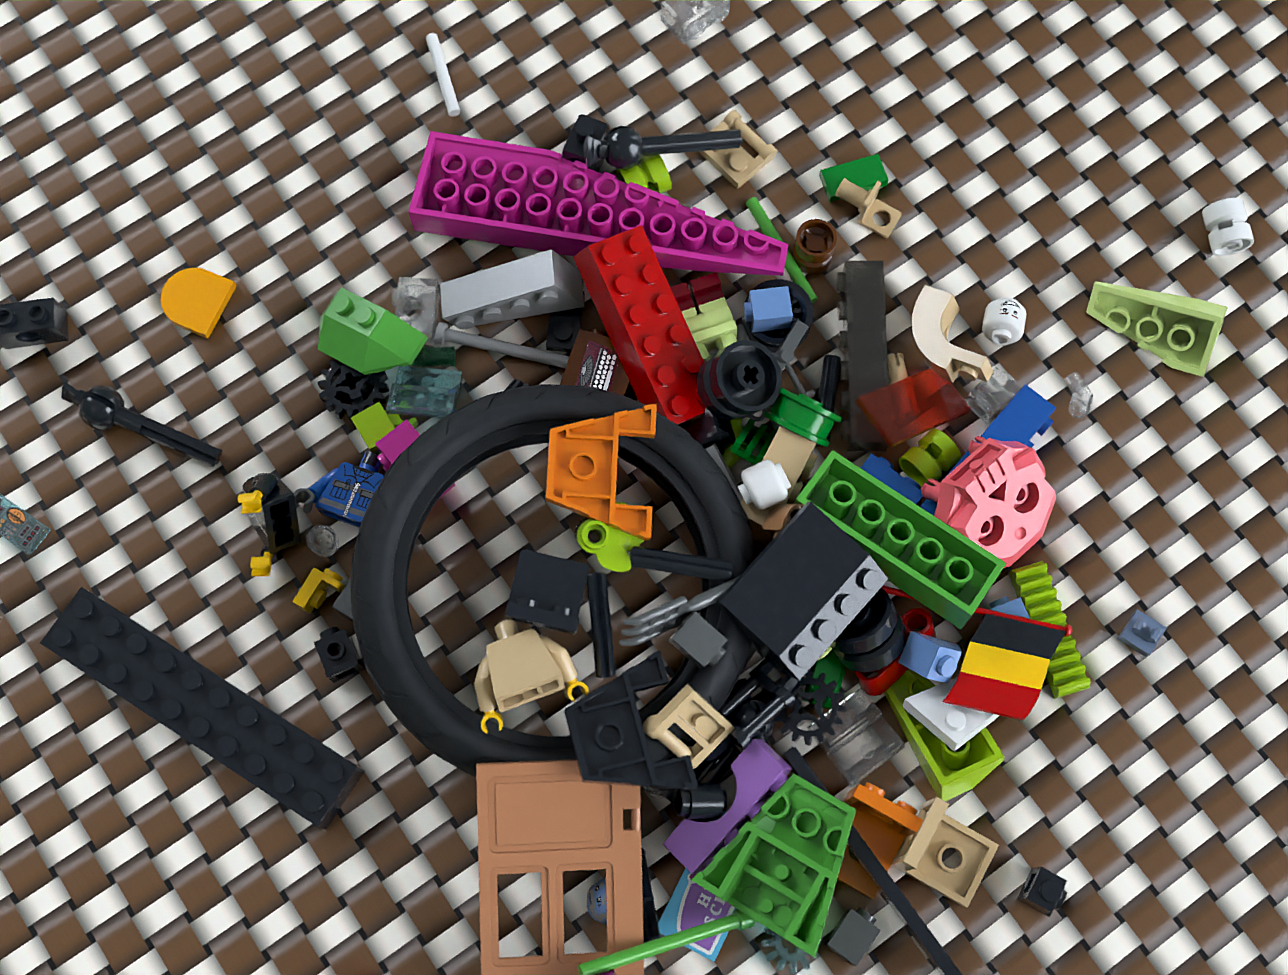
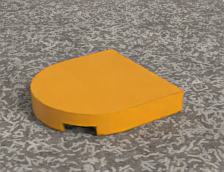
M187 268L175 273L167 280L161 292V306L165 315L173 324L208 339L237 285L234 281L208 270Z

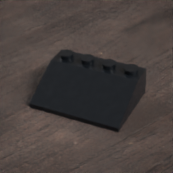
M808 501L717 602L777 672L800 680L884 585L888 577L862 547L815 504Z

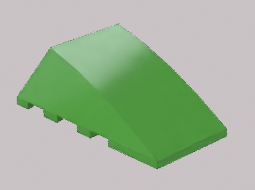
M793 773L761 807V811L750 822H746L738 831V835L725 848L723 847L713 857L714 860L702 872L700 871L692 881L816 958L856 809Z

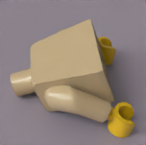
M511 619L504 620L495 626L494 629L498 641L486 646L487 657L480 661L474 684L479 709L484 711L481 720L483 732H488L485 722L489 718L498 720L499 730L501 731L503 718L495 711L497 706L501 713L564 689L566 698L575 702L571 691L576 685L581 687V691L585 696L588 695V687L585 683L576 679L578 673L564 647L547 636L539 637L535 629H528L519 633L515 621Z

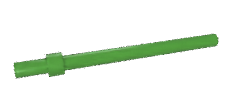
M735 909L732 915L579 964L578 972L579 975H597L736 928L739 931L751 928L757 921L740 910Z

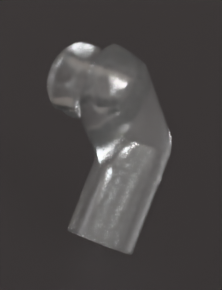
M1076 371L1064 379V382L1073 393L1068 410L1073 417L1083 418L1090 411L1093 393Z

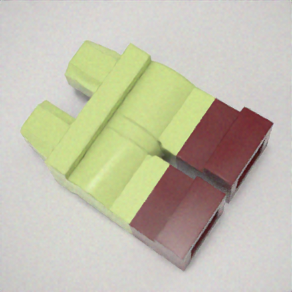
M717 272L691 280L690 290L687 282L670 287L704 361L709 357L707 350L717 347L720 351L726 346L737 342V326L722 292Z

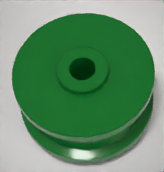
M782 387L771 410H765L763 416L785 427V429L825 447H828L830 443L826 438L835 421L841 422L842 420L841 416L823 408L822 403L801 393L797 395Z

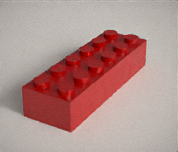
M642 225L588 245L576 254L573 259L638 401L645 405L657 404L656 412L677 425L704 413L706 407L698 395L696 380L699 368L704 360Z

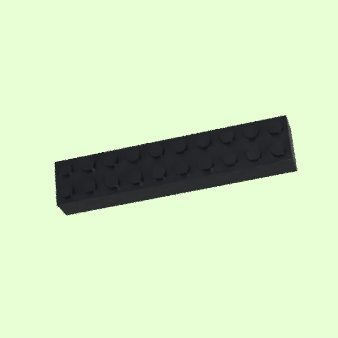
M83 587L78 590L40 642V644L319 828L327 829L365 772L356 764Z

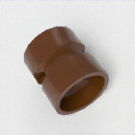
M811 219L802 223L798 228L792 257L803 273L811 275L820 274L830 266L837 242V235L833 226L825 220Z

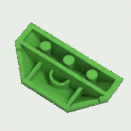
M341 287L320 317L318 350L361 374L368 375L386 371L397 366L412 365L428 337L388 310Z

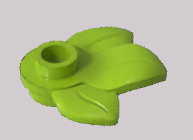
M615 502L616 504L626 505L624 502ZM592 519L584 521L577 531L579 546L585 552L595 554L602 567L615 572H626L631 569V561L627 552H630L633 546H639L644 541L607 526L601 521ZM590 531L599 532L601 536L600 541L597 543L591 542L588 539V533Z

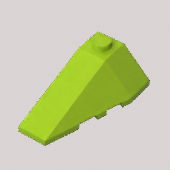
M908 669L884 694L938 798L947 801L973 789L1002 763L1005 757L986 727L954 752L904 709L903 704L906 698L936 686L929 679Z

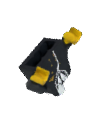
M260 473L255 477L249 478L242 485L244 494L238 495V503H242L241 514L248 515L249 521L264 543L260 552L262 557H251V576H270L271 560L276 559L279 551L301 543L294 493L274 473Z

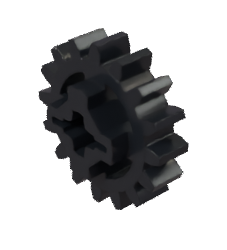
M332 359L329 361L332 369L330 371L322 369L321 373L326 380L318 381L319 388L323 390L319 393V397L322 402H326L325 407L329 412L335 410V415L338 419H342L347 414L350 422H353L351 417L378 402L381 404L386 403L382 393L389 392L390 388L387 383H384L388 380L385 371L363 375ZM356 383V389L352 390L351 385ZM348 401L353 405L344 404L342 402Z
M808 670L806 678H801L790 692L796 699L793 712L788 717L787 708L784 707L780 714L773 718L776 723L784 722L785 725L780 730L782 734L785 735L790 731L793 732L791 739L793 742H797L802 736L804 737L805 745L810 746L813 737H816L823 744L825 743L823 734L828 733L835 737L837 734L832 728L834 724H844V721L838 717V714L847 712V707L839 705L838 701L842 700L845 695L843 692L834 693L838 684L835 680L826 684L827 675L823 672L815 679L813 671ZM815 685L820 688H817L812 693L803 692L799 687ZM799 696L810 703L816 700L817 703L814 705V709L820 717L819 720L809 713L802 715L805 708ZM830 698L832 711L828 719L824 715V704ZM808 722L815 723L819 728L806 731L798 727Z

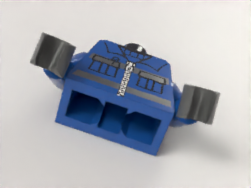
M365 451L360 466L343 462L339 468H334L307 489H297L294 492L296 505L304 503L303 512L308 514L312 511L313 503H316L315 507L322 515L360 528L371 498L384 478V475L378 473L381 466L377 459L378 455Z

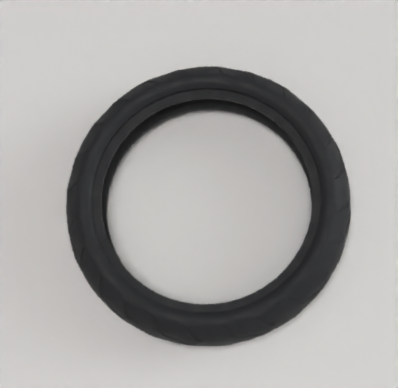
M541 384L517 387L481 397L443 417L423 432L397 457L373 494L362 519L352 556L351 611L365 667L384 702L400 723L432 753L476 778V763L576 759L570 736L533 735L511 730L504 726L500 731L499 724L493 723L488 719L485 722L488 732L485 733L481 728L482 716L460 702L437 678L422 654L410 618L408 575L415 542L433 506L444 492L470 469L490 457L507 450L527 445L549 443L551 428L592 418L595 420L614 415L616 412L636 410L645 406V404L621 394L595 387ZM656 412V433L654 438L619 436L618 457L635 466L666 493L684 519L692 536L697 555L730 561L733 563L731 579L740 576L757 558L754 538L747 514L740 504L741 502L726 475L707 450L686 430ZM701 578V592H706L725 582ZM718 602L700 609V616L727 639L722 646L726 652L713 667L707 664L703 668H698L685 656L679 669L668 684L651 701L638 710L642 727L648 717L657 715L687 684L717 711L726 702L742 673L752 642ZM675 722L668 728L685 745L693 739ZM645 734L653 764L665 761L675 755L657 738L651 739Z

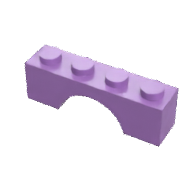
M753 739V742L731 764L736 778L737 791L729 811L721 818L712 822L701 819H684L663 843L692 874L702 872L714 860L713 857L738 835V831L749 819L752 820L761 811V807L765 804L764 801L772 792L775 793L789 779L787 775L793 768L764 740Z

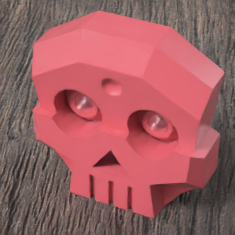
M976 436L974 439L980 443L974 440L970 441L968 447L970 455L949 473L941 483L933 478L927 481L934 486L924 482L921 493L924 498L938 503L934 514L936 518L1006 563L1004 568L1015 563L1043 536L1056 501V493L1044 479L1046 477L1045 468L1033 448L1017 441H1000L992 438L986 440L984 437Z

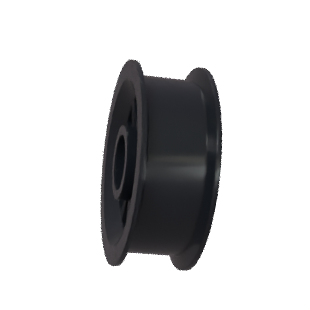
M772 279L760 283L752 290L788 286L793 313L791 325L794 321L799 320L809 326L797 347L800 346L807 338L813 320V305L810 297L803 288L788 280ZM748 294V296H747L745 302H748L749 294ZM743 311L742 324L749 340L764 345L771 353H776L786 336L783 331L787 333L790 328L770 330L768 333L765 331L752 333L751 321L745 322Z

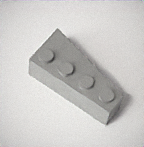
M552 249L440 283L442 318L459 329H469L477 325L585 307L582 276L579 270Z

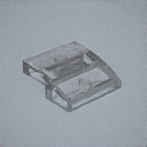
M862 688L839 703V705L847 707V712L838 714V717L844 721V724H834L832 727L837 735L833 737L828 733L823 734L825 739L823 744L816 737H813L850 787H853L905 748L903 740L886 722L881 710ZM832 709L828 711L826 714H824L828 719L830 718ZM812 723L807 728L809 731L816 730L819 727L815 723Z

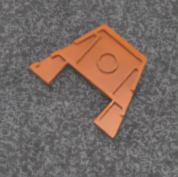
M657 404L645 405L643 408L631 411L616 412L614 415L595 420L592 418L551 428L549 432L545 501L592 520L601 521L607 526L642 540H650L652 506L615 503L619 436L654 438L656 433Z

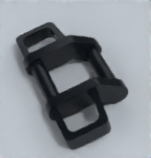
M764 658L757 667L749 672L750 677L727 698L724 705L718 710L735 729L704 761L709 762L735 744L742 749H746L753 742L751 740L753 736L784 707L790 708L796 702V699L790 692L799 680L786 675L778 685L767 676L774 667ZM759 687L773 698L742 728L734 725L727 718ZM692 739L691 741H689L688 745L694 746L696 743L695 740Z

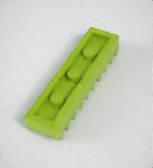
M1040 561L1011 570L1009 576L1017 598H1021L1030 619L1065 627L1067 616L1061 610V601L1057 600V590L1052 586V576L1047 573V563ZM1071 635L1068 637L1063 636L1050 659L1046 677L1054 699L1090 688V678L1085 675L1086 667L1080 661L1081 654L1076 650V640Z

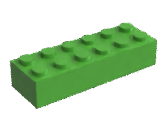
M833 450L794 503L805 505L810 501L815 504L873 558L888 577L887 581L959 629H962L971 618L1006 565L1004 561Z

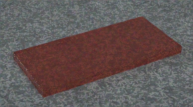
M931 368L858 397L855 401L890 448L968 414L972 410L952 383L937 375Z

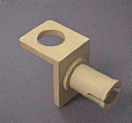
M844 178L835 196L859 208L858 224L884 238H888L902 214L900 211L876 199L882 183L877 181L873 189L867 191ZM882 211L887 213L890 217V223L886 226L875 224L873 215L876 212Z

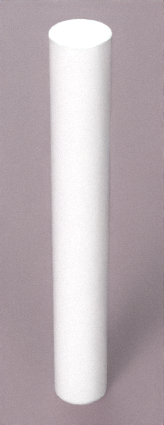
M431 33L426 36V41L449 116H457L460 114V108L438 36L435 33Z

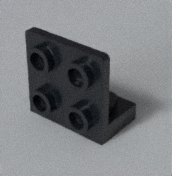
M522 549L504 618L574 635L577 632L580 620L578 616L590 566L585 563Z

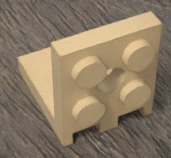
M935 797L922 803L917 817L923 819V822L917 833L905 837L904 843L891 865L964 908H968L999 845L947 816L945 812L949 803ZM947 848L956 850L960 856L959 865L954 869L947 868L942 862V853Z

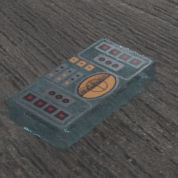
M0 494V535L31 556L51 529Z

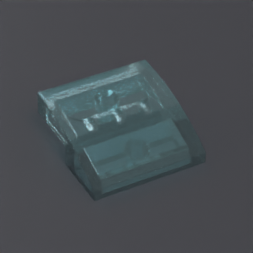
M399 366L395 383L391 385L386 412L433 418L447 416L456 410L463 381L462 371Z

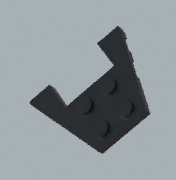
M661 651L649 655L647 659L627 669L606 685H602L565 709L564 713L583 783L684 790L697 789L698 784L690 755L655 764L652 763L633 694L668 684L669 680Z

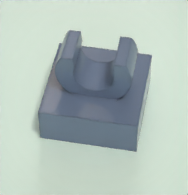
M1137 609L1133 612L1117 639L1143 656L1148 657L1159 642L1166 627Z

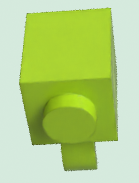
M380 402L351 417L370 452L380 455L381 453L375 443L404 422L401 418L410 409L407 404H401L395 411L387 415ZM415 417L408 420L414 428L418 426Z

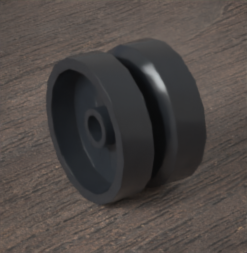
M739 340L707 357L700 366L696 379L698 395L703 405L714 416L726 421L741 420L772 405L779 395L782 384L781 368L775 356L764 345L752 340Z
M880 588L834 640L831 646L842 665L851 671L863 673L876 671L891 664L902 653L907 642V629L889 595L884 589Z

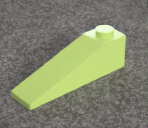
M1095 281L1086 313L1115 332L1126 335L1138 343L1137 346L1143 350H1149L1163 359L1162 362L1169 367L1204 377L1228 307L1191 297Z

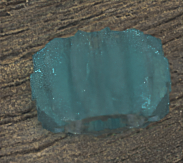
M764 927L763 931L772 935L773 939L762 940L761 946H773L774 948L773 951L765 955L767 961H771L777 956L780 957L776 963V970L782 971L787 960L789 961V972L791 974H796L797 972L796 961H799L804 970L810 969V964L805 956L808 955L814 958L797 946L794 947L793 953H788L789 947L783 948L782 945L784 938L769 928ZM817 952V954H816V958H814V959H818V958H819L820 955H819L818 952Z

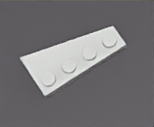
M957 678L950 680L949 684L942 683L910 696L904 700L903 704L904 709L954 752L1000 716L943 703L942 701L950 692Z

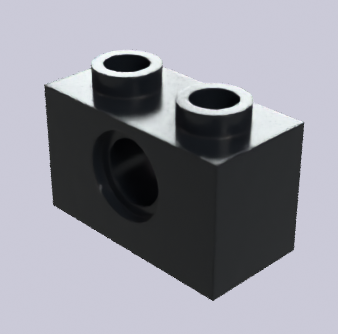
M54 297L0 304V345L5 349L69 341L67 311Z

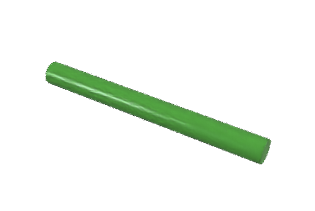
M757 198L749 199L746 205L764 235L783 242ZM788 250L784 268L792 281L804 289L813 304L818 300V297Z

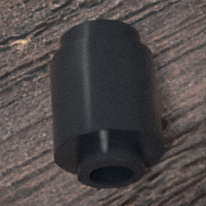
M697 783V789L674 790V811L677 816H683L685 819L720 818L723 811L727 809V793L725 790H722L719 783Z

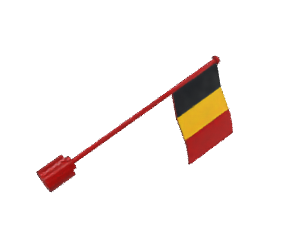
M888 586L881 587L888 594L914 599L901 589ZM977 607L974 613L985 616L968 644L956 682L942 702L1023 721L1032 711L1039 698L1050 659L1063 636L1068 637L1072 634V627L1069 624H1066L1064 627Z

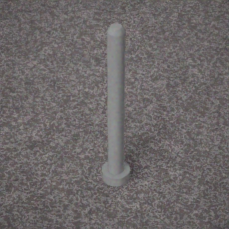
M443 322L438 323L435 333L436 344L444 345L445 341L561 368H566L570 357L448 329V323Z

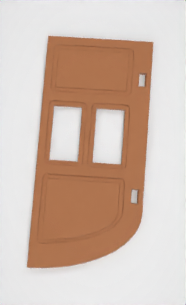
M576 759L476 763L481 975H579V964L643 944L640 786L583 783ZM623 809H631L632 828L623 829ZM605 869L607 952L564 954L563 871ZM541 872L543 955L499 958L497 874ZM644 959L615 968V974L644 975Z

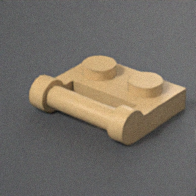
M732 110L711 131L740 129L741 137L759 155L753 158L741 146L734 149L698 152L735 188L739 189L776 156L778 150L772 144L767 145L741 120L742 116L736 110Z
M688 684L657 715L648 717L643 724V730L646 735L651 739L657 738L676 756L690 755L693 769L735 729L723 715ZM675 722L696 741L695 745L688 747L670 732L668 728Z

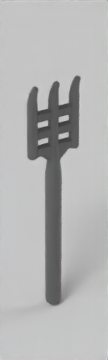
M738 577L703 592L687 601L685 596H680L637 617L623 619V624L638 626L621 630V634L637 636L620 640L619 644L622 646L639 645L680 626L682 619L688 613L716 603Z

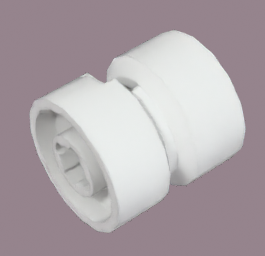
M1223 199L1203 209L1202 216L1206 230L1211 232L1208 235L1212 254L1216 256L1231 255L1244 251L1254 244L1250 224L1245 222L1248 216L1242 199Z

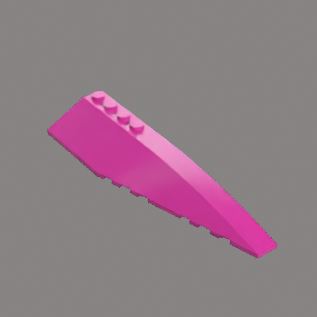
M430 131L408 211L414 231L543 252L552 249L557 254L575 256L588 245L642 225L661 268L783 276L788 251V244L751 229L745 231L735 227L731 221L726 219L720 221L705 215V211L696 207L690 209L680 205L676 199L633 182L626 184L617 180L613 174L605 171L602 174L588 168L585 163L575 160L572 162L564 159L562 154L555 151Z

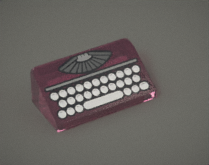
M588 341L575 385L610 391L619 362L617 353L596 342Z

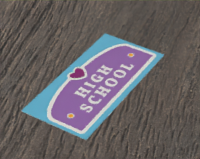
M719 818L709 819V822L715 821ZM685 868L658 923L661 934L667 936L732 915L733 910L737 908L693 882L692 879L698 873L692 874ZM729 931L685 945V947L714 962Z

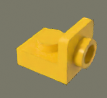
M313 568L292 602L301 610L311 614L314 608L318 609L327 596V591H325L327 586L339 593L343 591L345 587L341 583L343 577L328 568H325L324 572Z

